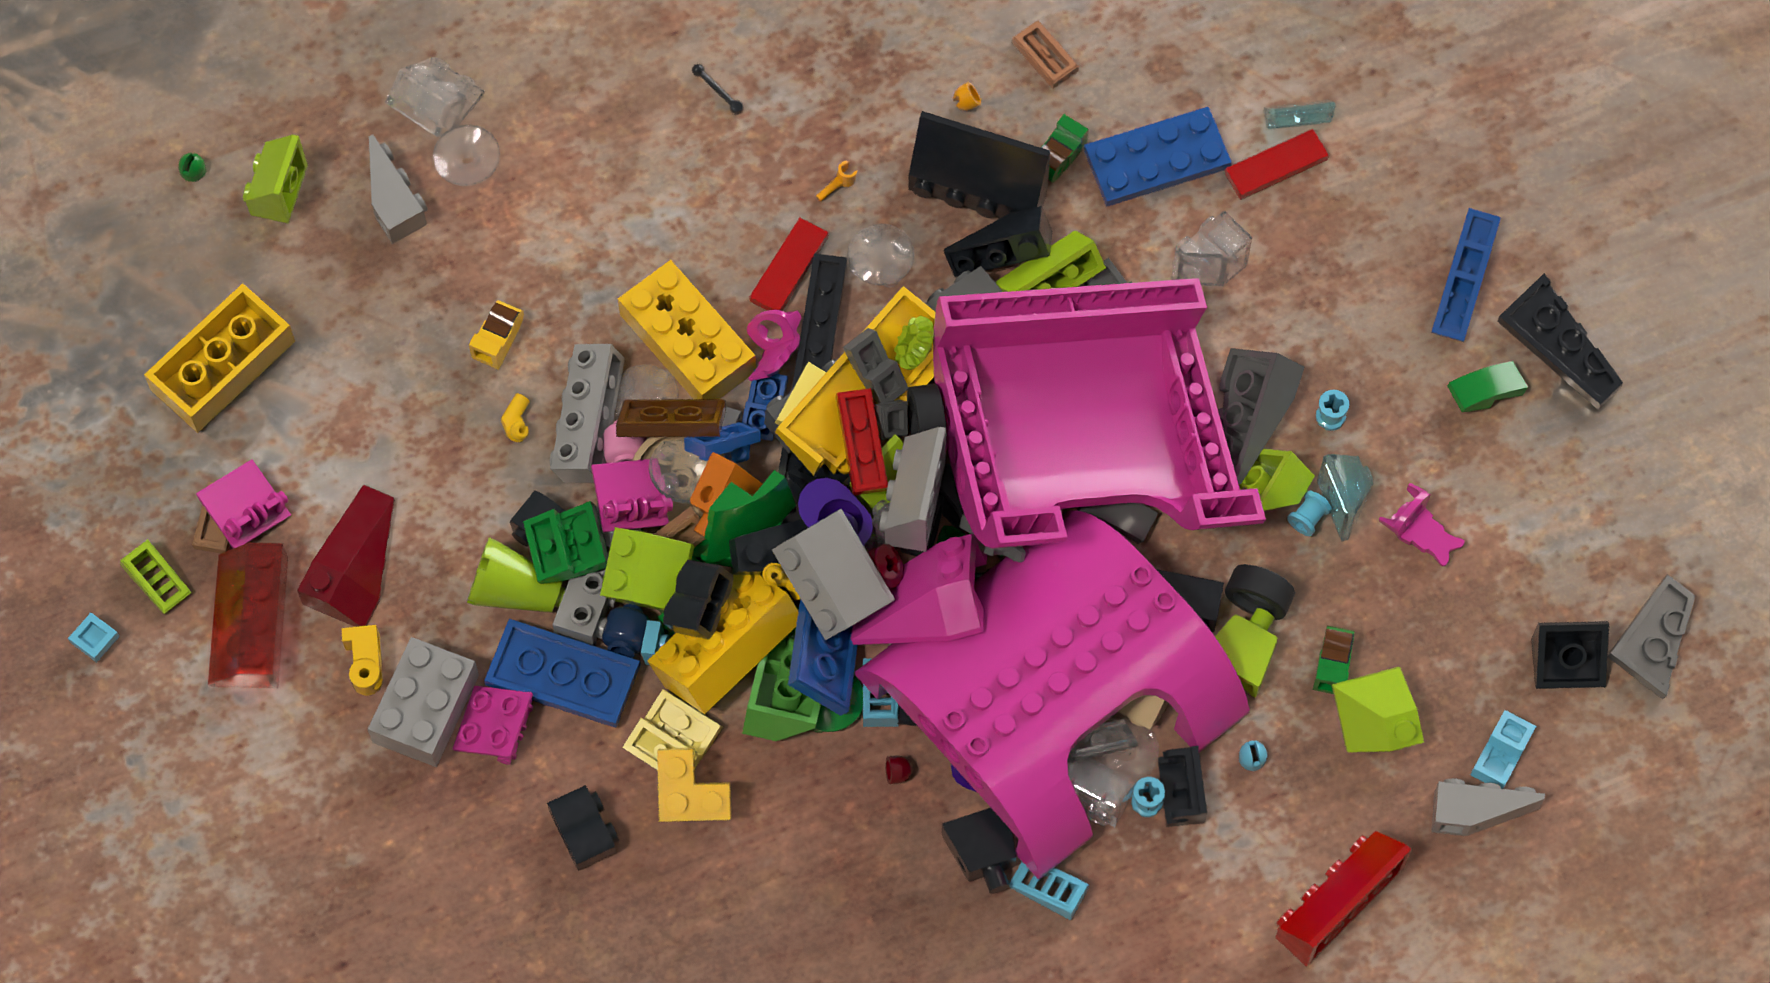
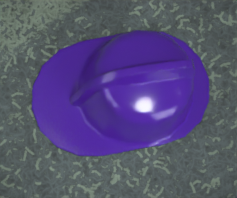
M830 478L816 479L807 484L800 493L798 501L799 514L808 528L842 509L862 545L865 546L871 538L873 524L869 512L849 489L839 481Z

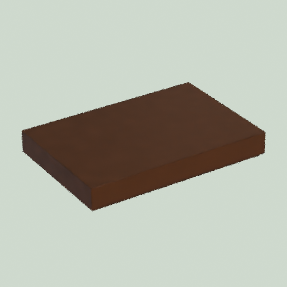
M625 400L616 423V437H720L726 413V400Z

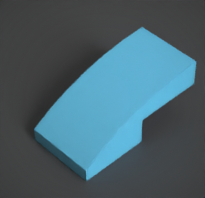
M1504 710L1474 766L1471 776L1484 783L1498 784L1500 789H1503L1536 726Z

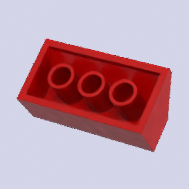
M1376 830L1368 838L1362 835L1349 849L1352 855L1344 863L1338 859L1325 873L1328 879L1320 887L1313 884L1301 897L1304 903L1296 911L1292 908L1288 909L1276 923L1279 928L1275 938L1307 967L1403 870L1411 852L1410 847Z

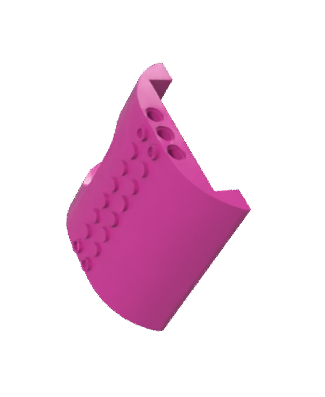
M1199 278L941 296L938 298L933 335L934 380L940 390L945 412L946 447L965 517L972 532L983 545L989 548H1003L1064 542L1067 539V534L1060 509L1120 503H1143L1156 507L1169 515L1177 524L1188 530L1258 525L1265 522L1266 518L1258 489L1240 490L1195 329L1207 309Z
M1075 510L1062 514L1067 534L1066 541L1022 546L1026 552L1023 562H1016L1009 557H1005L974 581V590L984 608L982 633L952 641L892 643L855 671V675L877 700L887 692L1019 838L1016 855L1038 880L1093 836L1085 810L1068 776L1067 759L1071 750L1088 734L1129 702L1141 696L1151 695L1169 702L1178 713L1174 730L1190 747L1198 746L1199 752H1201L1249 714L1250 711L1243 685L1235 668L1213 633L1197 613L1119 532L1095 516Z

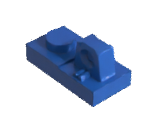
M741 422L723 426L720 437H684L685 451L699 456L700 460L708 461L711 454L715 452L719 455L724 454L726 459L736 464L749 460L750 444L761 442L760 430Z

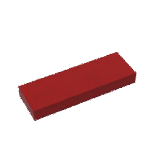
M1310 129L1225 168V175L1239 199L1242 200L1327 161L1329 154L1314 129Z
M799 217L749 296L750 302L767 311H783L810 268L814 253L818 254L827 241L829 232Z
M871 388L839 392L835 397L853 495L887 491L888 481Z

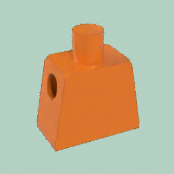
M715 452L711 454L690 498V504L704 513L693 530L702 537H704L708 525L707 518L710 506L730 482L751 496L762 485L760 481L739 465Z

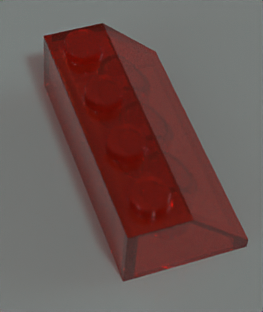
M246 543L218 555L208 687H279L288 556L283 543Z

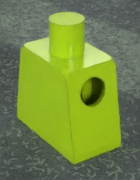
M1261 608L1255 610L1249 621L1239 615H1234L1215 636L1235 668L1244 691L1255 698L1261 688L1278 639L1274 634L1268 632L1275 619L1274 616Z

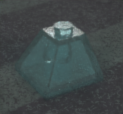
M1328 454L1323 456L1317 483L1323 497L1332 507L1330 515L1341 542L1349 539L1365 506L1371 486H1373V478L1369 468L1362 466L1359 456Z

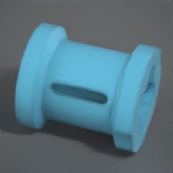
M1339 390L1324 392L1320 397L1319 408L1316 411L1318 425L1328 431L1340 429L1346 420V414L1349 409L1348 397Z
M1309 490L1305 493V501L1298 510L1291 512L1287 516L1290 525L1305 536H1312L1317 522L1323 515H1328L1332 510L1331 505L1322 495Z
M1144 777L1137 781L1133 788L1131 801L1133 810L1142 817L1149 818L1155 816L1163 806L1165 795L1163 784L1154 777ZM1143 793H1150V797L1153 798V801L1147 802L1146 797L1143 796Z

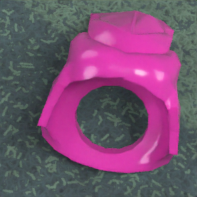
M768 310L756 315L749 322L746 329L748 335L764 350L762 359L758 363L759 366L748 377L750 381L769 378L779 373L783 365L791 357V354L799 346L800 335L796 329L802 317L798 310L792 312ZM769 320L777 323L783 332L782 338H768V329L763 324H760V322Z
M1409 483L1407 491L1415 499L1403 504L1391 519L1380 517L1379 522L1393 531L1399 540L1408 545L1413 544L1423 553H1429L1436 559L1439 565L1444 567L1449 562V553L1462 548L1465 542L1463 539L1445 532L1443 525L1432 519L1433 515L1425 508L1431 495L1425 490Z

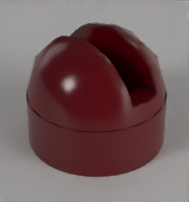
M886 757L885 770L888 784H900L909 779L912 774V765L906 757Z

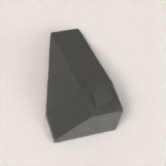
M1230 348L1221 376L1220 391L1224 392L1223 408L1218 409L1238 484L1243 482L1292 404L1300 384L1304 366L1279 353Z

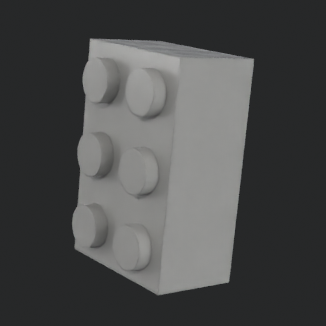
M411 637L367 729L372 743L437 767L478 679L479 673L476 662Z

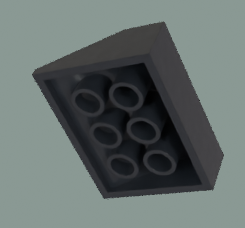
M922 111L908 175V190L913 191L922 198L933 197L943 200L947 205L954 208L965 207L974 210L986 218H1002L1009 213L1038 206L1043 207L1047 196L1050 150Z

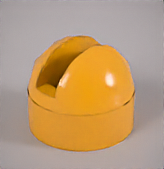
M967 82L955 90L953 100L960 101L956 104L958 109L969 111L981 105L979 93L972 83Z

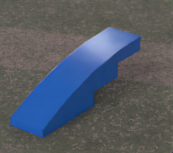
M1471 208L1468 209L1431 333L1464 342L1501 217Z

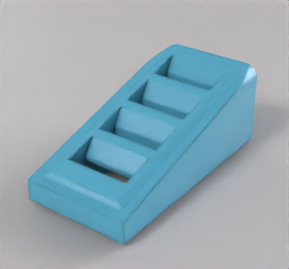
M863 658V665L872 658ZM863 684V727H898V703L892 697L879 698L878 700L870 698L871 692ZM870 705H891V710H870Z
M1021 862L1009 883V887L1071 921L1088 891L1089 884L1053 868L1044 875L1048 879L1042 890L1039 891L1035 889L1039 882L1035 875L1028 885L1022 883L1029 869ZM1057 882L1060 886L1052 897L1048 895V892L1053 883ZM1068 888L1072 890V893L1065 903L1060 899Z

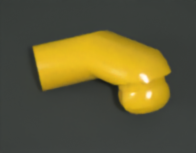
M519 393L514 395L501 417L505 434L513 442H522L529 434V428L525 425L522 415L530 401Z
M770 563L764 568L762 577L767 584L785 587L794 601L800 599L780 563Z

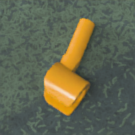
M843 161L839 164L836 178L816 195L820 202L840 186L850 187L855 183L857 170L850 175L844 174L849 168V161Z

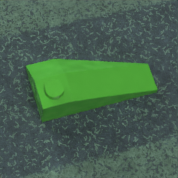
M796 627L758 663L742 734L779 741L815 729L821 704L788 685Z

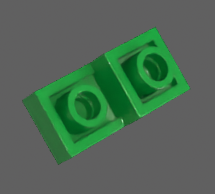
M1513 361L1476 370L1449 382L1447 385L1462 413L1489 409L1495 400L1523 396L1528 389Z

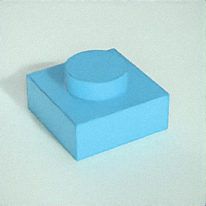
M90 613L68 639L71 644L97 663L120 636L117 631L93 613Z
M647 620L641 655L646 665H649L647 660L669 640V635L665 634L661 622Z

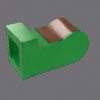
M1066 114L1062 115L1057 122L1056 129L1045 144L1040 147L1050 150L1048 181L1051 183L1057 181L1080 154L1084 145L1087 144L1088 128Z
M1327 625L1322 650L1319 654L1313 690L1334 694L1330 684L1348 680L1355 631Z

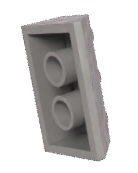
M937 427L907 436L904 440L903 449H896L893 470L898 471L896 480H889L886 500L891 501L889 511H882L879 531L885 532V544L927 551L946 464V428Z
M842 509L772 549L825 640L895 600Z

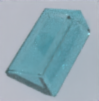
M1320 100L1264 107L1267 129L1329 123L1333 120L1335 102Z

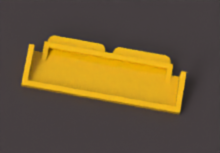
M903 286L864 331L867 328L875 330L888 358L895 361L897 353L894 351V348L898 344L897 337L901 335L902 327L908 326L909 320L912 317L917 318L921 315L930 319L934 328L935 311ZM933 344L928 356L916 368L907 370L898 364L908 388L928 385L934 378ZM845 352L775 431L813 476L824 464L833 474L837 471L849 474L835 396L839 392L866 388L852 367ZM907 391L895 400L907 401Z

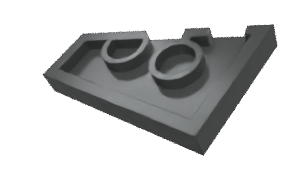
M1669 575L1662 579L1608 654L1609 659L1662 699L1668 694L1670 677L1673 668L1676 666L1678 649L1682 636L1685 634L1695 599L1693 593Z

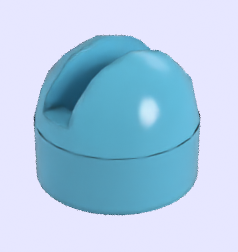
M1249 741L1241 747L1239 762L1243 768L1249 771H1257L1265 765L1267 750L1262 743ZM1250 748H1256L1259 761L1253 762Z

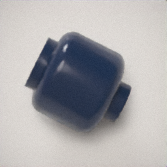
M625 604L623 607L610 611L602 634V640L608 647V651L629 658L641 653L647 620H650L643 613L642 608L633 604Z

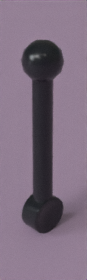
M695 64L692 67L693 75L701 77L730 105L731 113L735 115L742 113V102L733 100L704 72L703 65Z

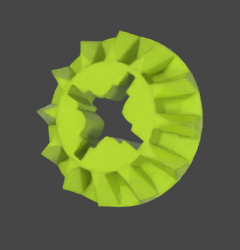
M921 315L917 318L912 317L909 320L908 326L902 327V333L897 337L898 344L894 348V351L897 353L895 361L900 364V367L912 370L928 356L934 339V328L930 319Z

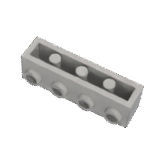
M575 344L573 355L569 359L567 386L562 392L563 406L561 416L556 423L557 437L554 450L550 454V469L564 483H594L591 465L604 464L606 461L602 436L604 430L613 424L625 361L622 354L612 344Z
M597 505V512H598L599 519H600V523H601V518H600V513H599V507H598V505ZM641 528V529H631V530H634V531H641V532H643V528ZM614 531L603 532L608 555ZM606 568L569 579L552 624L555 634L592 646L596 645L598 638L602 639L608 610L610 607L615 608L617 605L616 601L600 596Z

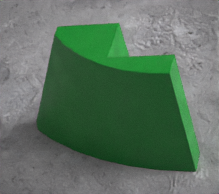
M774 470L753 496L730 482L709 508L708 525L704 538L709 541V547L701 554V560L711 564L730 557L729 541L731 539L777 526L796 506L786 478Z

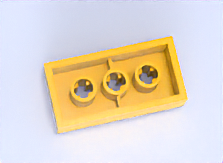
M669 260L618 298L620 316L693 399H720L746 380L754 372V369L756 370L755 354L672 260Z
M242 283L152 366L144 376L150 390L198 433L294 344L295 339L290 325Z
M736 575L733 578L730 595L721 607V616L717 629L710 639L676 633L647 662L666 689L705 715L796 627L799 611L787 592L776 585L767 584L762 576Z

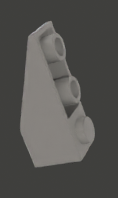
M371 135L369 136L372 207L377 222L390 242L394 244L427 225L424 212L428 209L420 194L416 193L413 195L408 188L411 183L402 168L396 170L391 161L394 160V157L385 142L379 144L375 136Z
M1460 779L1439 781L1434 791L1431 832L1469 836L1539 810L1545 799V794L1536 793V790L1530 787H1517L1514 790L1500 789V785L1495 783H1481L1479 786L1466 785Z

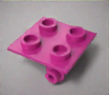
M657 458L591 465L603 532H613L615 527L631 530L665 526L669 523L667 512L673 510V502L671 498L664 496Z
M253 459L196 493V496L234 550L291 516L285 507V504L288 503L287 496L283 491L278 493L274 491Z
M474 686L452 750L497 756L498 762L510 765L511 761L517 757L516 751L519 745L517 740L521 741L524 737L520 731L526 730L527 726L525 724L529 713L533 710L531 705L533 693Z

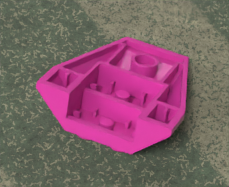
M975 534L952 537L934 545L926 552L903 565V578L900 584L889 589L895 600L852 625L851 641L853 645L952 641L982 633L984 608L974 590L975 567L987 564V554H984L985 545L977 539Z

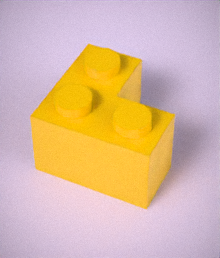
M694 748L657 750L659 822L731 819V782L695 783Z

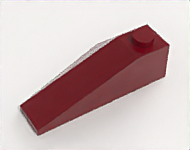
M366 485L361 487L313 559L299 585L297 592L302 605L354 627L368 625L380 602L381 582L386 563L385 555L390 535L394 497Z

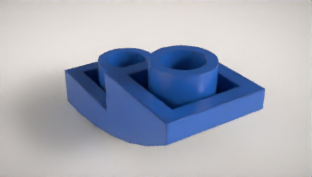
M775 374L772 377L755 380L751 383L742 423L759 429L760 439L774 440V435L764 424L765 412L771 400L779 395L785 396L789 378L786 375Z

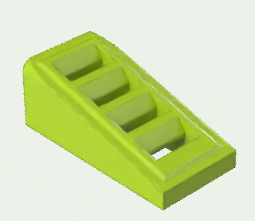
M148 539L120 560L121 567L164 615L192 593ZM149 556L152 561L138 571L135 566ZM158 566L161 571L146 581L143 576ZM166 576L169 581L155 591L152 586ZM175 586L179 591L164 602L160 596Z

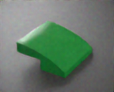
M591 501L562 513L552 509L523 521L538 583L546 584L564 581L606 568L609 555L597 508Z

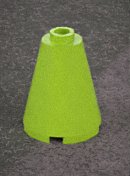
M488 538L467 603L474 606L552 613L554 606L559 608L566 588L561 587L562 581L546 584L538 583L532 561L499 541Z

